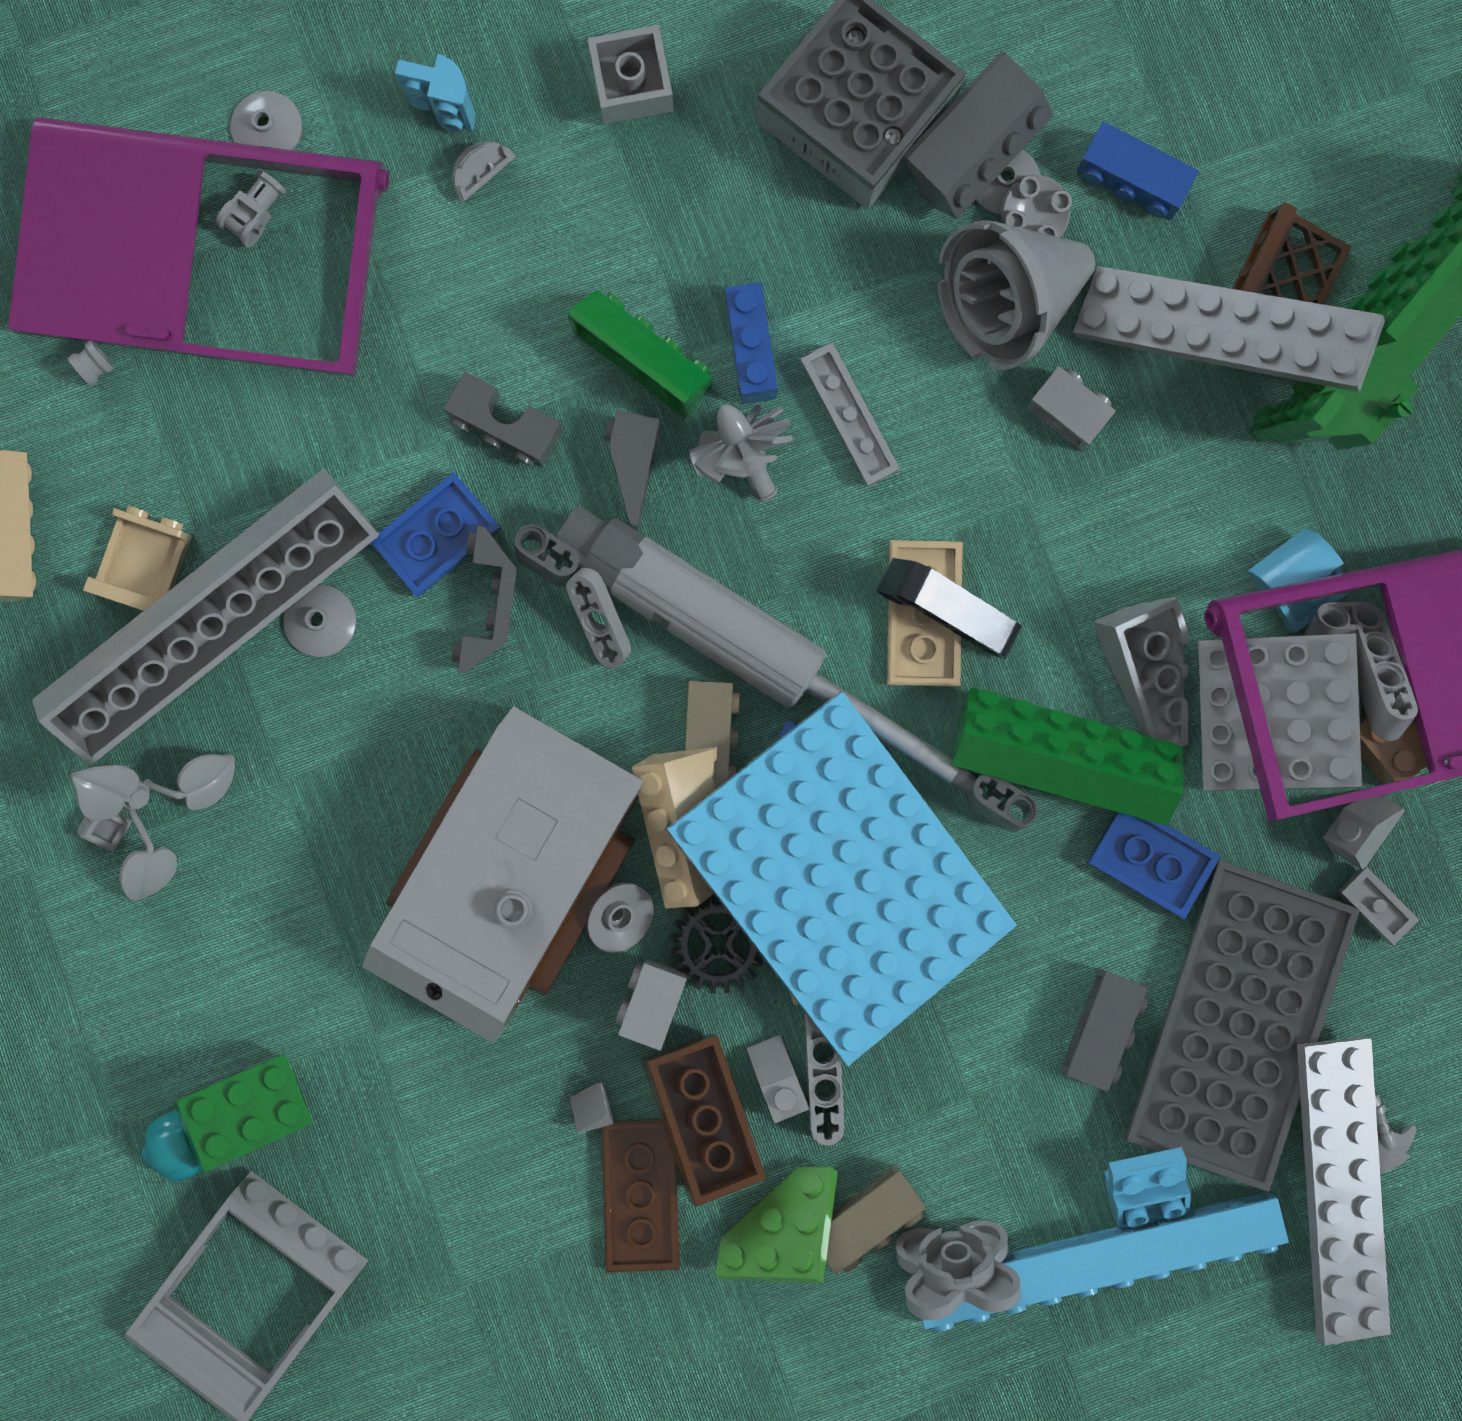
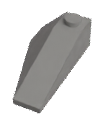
M1171 597L1124 607L1094 621L1104 655L1142 734L1159 740H1168L1183 747L1188 745V701L1184 699V678H1188V665L1184 664V644H1188V630L1178 598Z

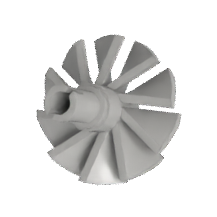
M730 404L723 405L719 408L717 414L718 431L705 430L700 435L698 447L690 449L692 464L700 478L705 476L714 483H719L725 474L746 477L756 500L761 502L767 501L776 495L777 488L765 467L767 462L775 461L777 456L765 454L764 450L792 442V435L776 437L792 426L790 419L785 418L774 422L783 412L780 406L755 422L756 417L762 410L761 405L755 406L746 417Z

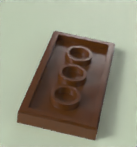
M661 1119L613 1120L614 1124L601 1127L606 1273L680 1270L677 1165Z

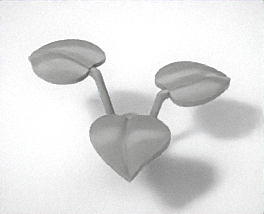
M231 753L226 755L206 754L189 761L182 768L177 778V786L180 791H174L157 785L150 779L141 781L131 768L122 765L99 766L71 773L70 776L76 793L77 805L86 818L93 821L106 820L117 815L124 806L145 843L146 851H136L129 854L120 869V885L122 891L130 900H143L162 889L173 878L177 868V858L169 848L160 847L154 850L153 843L136 809H140L147 804L150 790L175 799L184 798L186 806L191 810H201L210 807L224 796L233 780L235 759Z

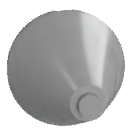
M981 220L958 228L944 243L938 261L941 264L945 262L944 280L937 282V288L944 317L952 334L962 348L974 359L982 356L992 362L989 364V368L1007 370L1030 361L1040 351L1094 272L1095 257L1091 249L1081 242L990 220Z

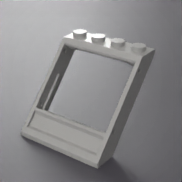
M251 1171L227 1198L128 1329L124 1337L231 1420L248 1421L369 1260ZM229 1213L334 1293L312 1324H306L270 1373L171 1297V1294L206 1249V1243Z

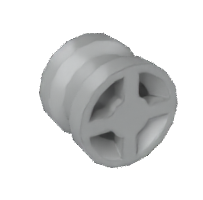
M92 340L85 344L84 350L79 354L73 353L67 358L77 373L90 386H94L98 382L100 375L111 373L115 369L109 358Z

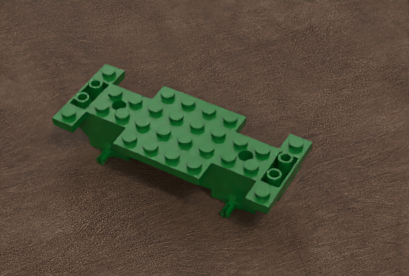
M1462 169L1457 175L1459 181L1450 190L1456 199L1449 207L1443 208L1433 217L1430 222L1433 227L1428 233L1419 236L1413 242L1408 243L1405 241L1401 243L1390 254L1389 258L1392 261L1385 269L1382 268L1369 279L1367 282L1369 288L1363 296L1356 297L1346 307V309L1382 314L1385 319L1360 392L1297 380L1292 387L1295 392L1287 401L1284 400L1275 405L1268 404L1254 417L1256 424L1248 433L1257 442L1274 439L1278 444L1328 441L1337 450L1373 444L1393 421L1410 416L1409 413L1413 412V405L1409 400L1420 388L1410 378L1411 374L1462 314Z

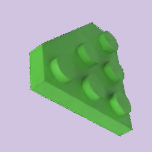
M832 1167L796 1168L721 1238L715 1276L721 1280L823 1284L838 1172Z

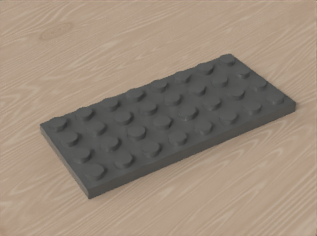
M1218 860L1212 871L1124 1140L1156 1152L1182 1147L1187 1163L1269 1192L1300 1098L1297 1044L1318 1042L1360 909Z

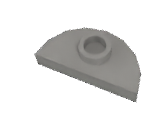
M493 141L476 142L467 147L457 158L452 172L453 189L458 200L464 203L517 156L504 145Z

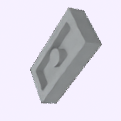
M1365 867L1364 870L1359 869L1337 891L1350 906L1360 909L1359 915L1388 945L1394 946L1419 921L1368 867Z

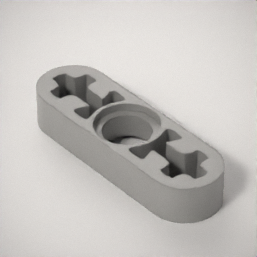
M580 568L568 580L566 585L567 593L596 659L605 667L617 668L630 655V642L602 577L593 569ZM591 612L602 614L606 619L607 625L598 624L593 619Z

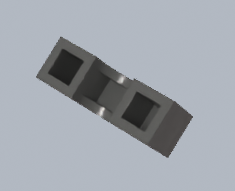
M464 371L444 407V411L451 418L449 424L467 434L470 429L483 435L481 441L497 450H500L502 446L515 452L513 458L529 467H532L534 463L544 467L564 430L561 422L529 405L523 416L515 423L502 424L496 421L493 415L494 408L501 397L497 388Z

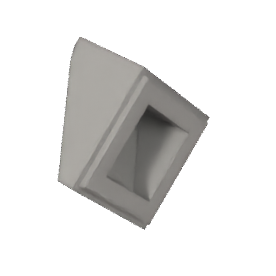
M121 813L102 821H93L84 817L77 832L81 838L114 853L133 821Z
M602 1082L594 1084L570 1097L578 1134L614 1124L607 1091Z

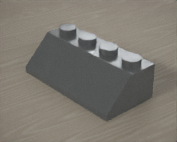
M1001 51L903 155V158L928 205L958 219L1053 117V113L1043 90L1006 53Z

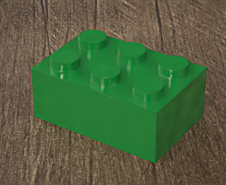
M285 1054L278 1055L172 1101L200 1172L212 1170L313 1124Z

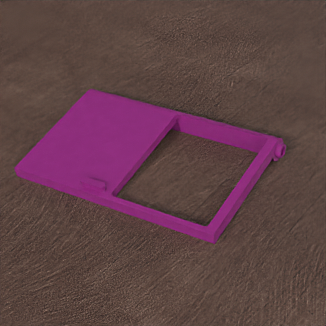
M37 117L31 130L8 330L22 334L84 342L92 340L94 343L356 377L377 198H380L382 191L387 192L389 171L383 168V163L380 161ZM205 161L361 182L340 356L337 362L194 345L184 342Z

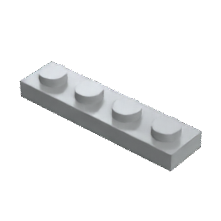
M833 342L802 357L800 363L866 487L868 488L899 472L900 468Z

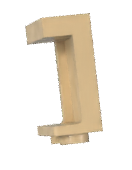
M127 506L126 511L114 508L111 515L117 517V521L96 579L87 578L83 591L144 611L175 587L192 536L181 531L183 524L164 517L161 518L160 523L147 519L148 512L132 506Z

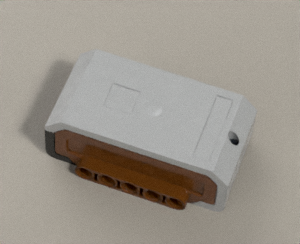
M513 706L496 728L484 751L476 749L466 762L395 884L386 902L392 909L372 941L362 967L494 1043L506 1030L529 988L544 996L547 995L586 927V919L592 903L600 893L610 886L635 842L634 838L620 830L639 799L638 793L644 781ZM507 891H521L532 901V918L522 928L507 929L501 926L495 918V902L500 895Z

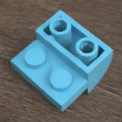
M438 54L433 68L398 59L395 75L407 102L411 106L424 111H429L432 108L438 124H441V127L448 131L459 133L463 129L473 132L475 125L474 105L463 74L452 60Z
M1304 528L1247 572L1258 590H1264L1342 574L1340 566L1344 563L1326 540L1316 532ZM1348 593L1277 607L1275 609L1288 631L1297 633L1311 622L1322 604L1337 602Z
M1182 1147L1109 1163V1170L1104 1171L1111 1210L1118 1229L1125 1227L1138 1228L1148 1222L1162 1219L1175 1220L1190 1213L1191 1192L1186 1182L1187 1159Z

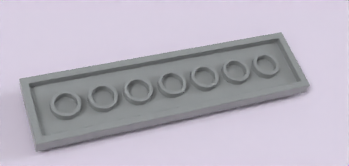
M1097 266L1073 333L1077 338L1360 392L1385 319L1382 314Z
M1361 1036L1297 1044L1316 1341L1323 1345H1331L1390 1335L1371 1039Z

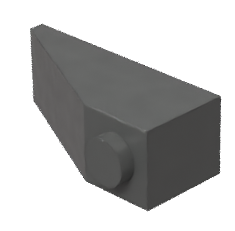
M617 410L615 421L608 420L605 441L610 442L609 447L630 526L639 531L661 428L660 419Z

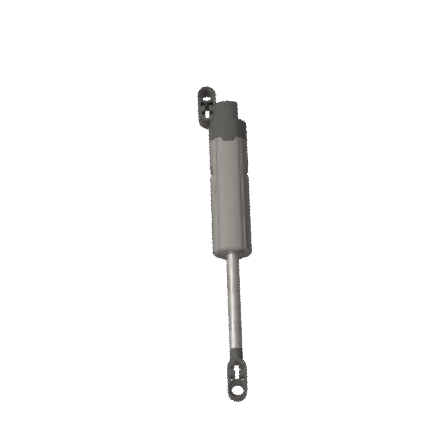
M578 505L568 516L557 536L552 535L537 525L530 524L521 527L515 535V556L517 560L556 586H566L568 580L580 568L593 569L602 577L609 595L651 622L653 621L666 629L673 636L786 708L794 707L804 692L809 693L824 704L838 692H844L876 737L963 791L968 806L975 812L1009 832H1017L1036 819L1038 813L1037 805L1029 795L1005 780L984 774L978 776L970 770L952 766V758L818 674L817 672L827 656L825 649L707 574L697 570L688 562L619 518L614 517L607 524ZM534 540L541 547L537 551L529 552L522 548V544L525 541ZM549 550L551 551V557L547 555ZM564 561L569 563L568 567L563 566L560 570L556 569V563L559 565ZM984 786L989 789L987 792L988 799L982 797L983 790L981 788ZM1004 797L1005 801H1003L997 808L996 806L1001 802L999 799ZM1010 805H1016L1021 808L1023 812L1022 821H1017L1011 816Z

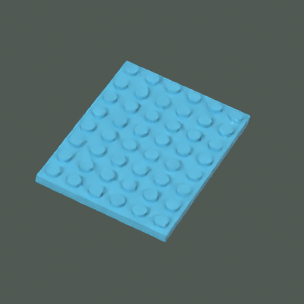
M838 692L665 829L847 1066H850L1017 926L844 692Z

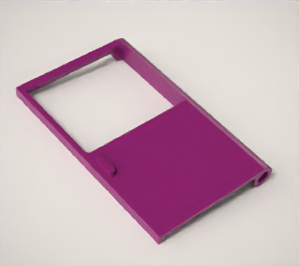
M1462 549L1215 599L1209 602L1204 612V621L1210 631L1217 637L1222 638L1268 821L1292 817L1462 776ZM1380 586L1394 643L1418 706V712L1414 719L1429 774L1291 806L1287 802L1240 615Z

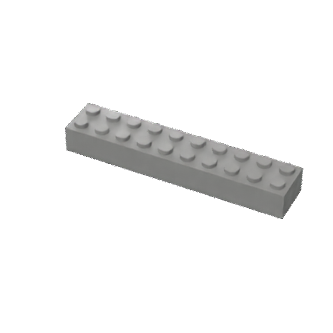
M323 468L33 698L32 702L38 722L91 766L375 540L379 534L363 512Z

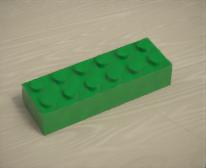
M970 687L958 719L952 766L1168 826L1183 796V746L1168 740H1159L1141 735L1132 730L1109 726L1096 720H1088L1070 715L1061 710H1052L1034 705L1025 700L1002 696L989 690Z

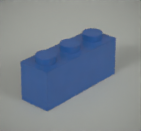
M1102 121L1076 170L1082 174L1087 182L1094 185L1102 184L1114 190L1115 195L1127 202L1135 201L1146 207V210L1151 215L1158 218L1166 217L1170 220L1179 210L1199 170Z
M759 282L725 287V303L741 404L774 400L777 398L778 388L762 284Z

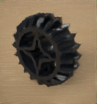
M711 895L707 898L709 906L703 908L702 903L695 906L698 911L694 914L687 907L682 909L683 915L689 919L686 923L675 919L673 925L683 931L682 934H670L669 939L671 941L680 942V947L670 949V955L682 954L683 959L678 960L674 967L675 969H681L687 965L689 970L685 972L687 975L686 981L690 980L694 974L699 977L695 984L696 989L700 990L704 980L710 981L709 993L714 994L716 992V983L723 982L724 993H730L729 981L735 980L738 988H743L744 982L740 976L745 973L748 978L754 980L756 974L749 967L751 964L762 968L764 961L755 957L756 952H759L751 941L745 959L735 951L732 946V940L741 929L735 920L723 929H714L701 919L713 913L729 914L722 903L721 905H715L714 895ZM692 927L699 932L706 943L704 950L695 961L691 957L688 948V936ZM732 929L725 945L733 956H730L726 951L720 953V950H718V953L712 951L708 957H705L710 952L712 941L704 930H707L712 936L718 934L719 938L720 934L726 935ZM715 958H724L736 967L732 971L725 973H712L703 969L706 964Z

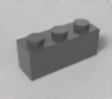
M1099 968L1060 1071L1068 1077L1106 1092L1109 1091L1111 1084L1116 1085L1122 1072V1065L1119 1062L1123 1052L1131 1048L1136 1031L1132 1029L1137 1015H1143L1148 1004L1149 996L1145 995L1148 987Z

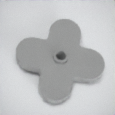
M977 1220L964 1226H959V1231L942 1233V1228L936 1230L914 1228L901 1234L896 1241L897 1262L901 1268L913 1274L905 1286V1299L908 1310L920 1319L939 1320L949 1316L963 1302H968L988 1312H1003L1013 1308L1020 1300L1021 1285L1017 1272L1001 1263L1008 1254V1236L1005 1229L992 1221Z

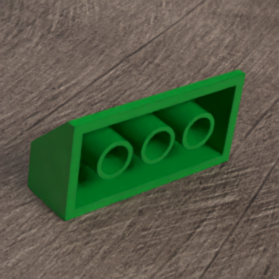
M595 290L569 310L567 315L572 331L576 336L683 418L687 419L712 387V377L709 376L711 371L705 364L696 358L690 361L680 353L682 348L671 338L665 336L662 340L652 332L654 327L645 318L638 314L634 318L623 310L625 308L624 303L615 295L608 293L605 296L599 290Z

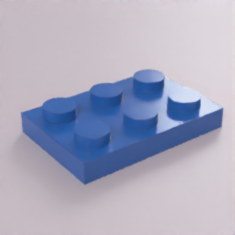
M452 472L378 533L379 536L371 543L413 594L419 598L471 555L466 554L468 533H476L477 525L485 526L492 537L502 528L455 472Z
M1115 812L1086 863L1177 917L1185 919L1221 856L1169 825L1165 826Z

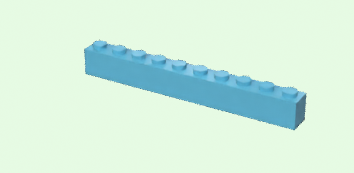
M1265 1191L1190 1209L1189 1214H1185L1175 1220L1162 1219L1152 1221L1138 1228L1125 1227L1118 1229L1114 1227L1009 1252L1001 1263L1009 1266L1019 1275L1021 1297L1013 1308L1004 1311V1313H1020L1026 1309V1305L1039 1302L1043 1306L1054 1305L1061 1302L1062 1297L1076 1294L1078 1297L1091 1296L1098 1293V1288L1110 1285L1113 1288L1129 1287L1134 1284L1135 1279L1148 1277L1151 1280L1163 1279L1170 1276V1271L1184 1268L1185 1271L1200 1270L1206 1267V1262L1219 1259L1221 1262H1234L1240 1260L1242 1254L1256 1251L1258 1254L1275 1252L1278 1250V1245L1289 1243L1278 1198ZM963 1302L953 1313L943 1319H921L925 1330L932 1328V1331L940 1332L951 1329L954 1326L953 1323L968 1320L969 1323L983 1322L990 1318L989 1314L997 1312L984 1311L968 1302Z

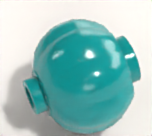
M173 1110L155 1119L148 1127L145 1135V1145L141 1152L144 1164L169 1181H182L200 1172L176 1111Z

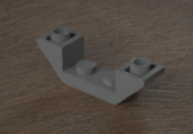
M477 525L476 533H468L466 554H473L472 563L501 567L500 573L493 572L490 594L497 595L495 609L488 608L485 630L492 631V636L462 633L461 641H454L451 662L458 663V673H467L504 645L508 638L517 569L483 525Z

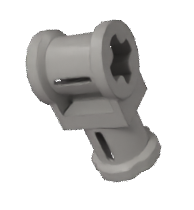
M261 170L258 171V179L247 194L239 190L235 197L221 208L216 218V225L220 229L231 231L240 238L241 244L247 248L259 240L265 225L272 216L267 210L279 195L283 196L287 192L274 178Z

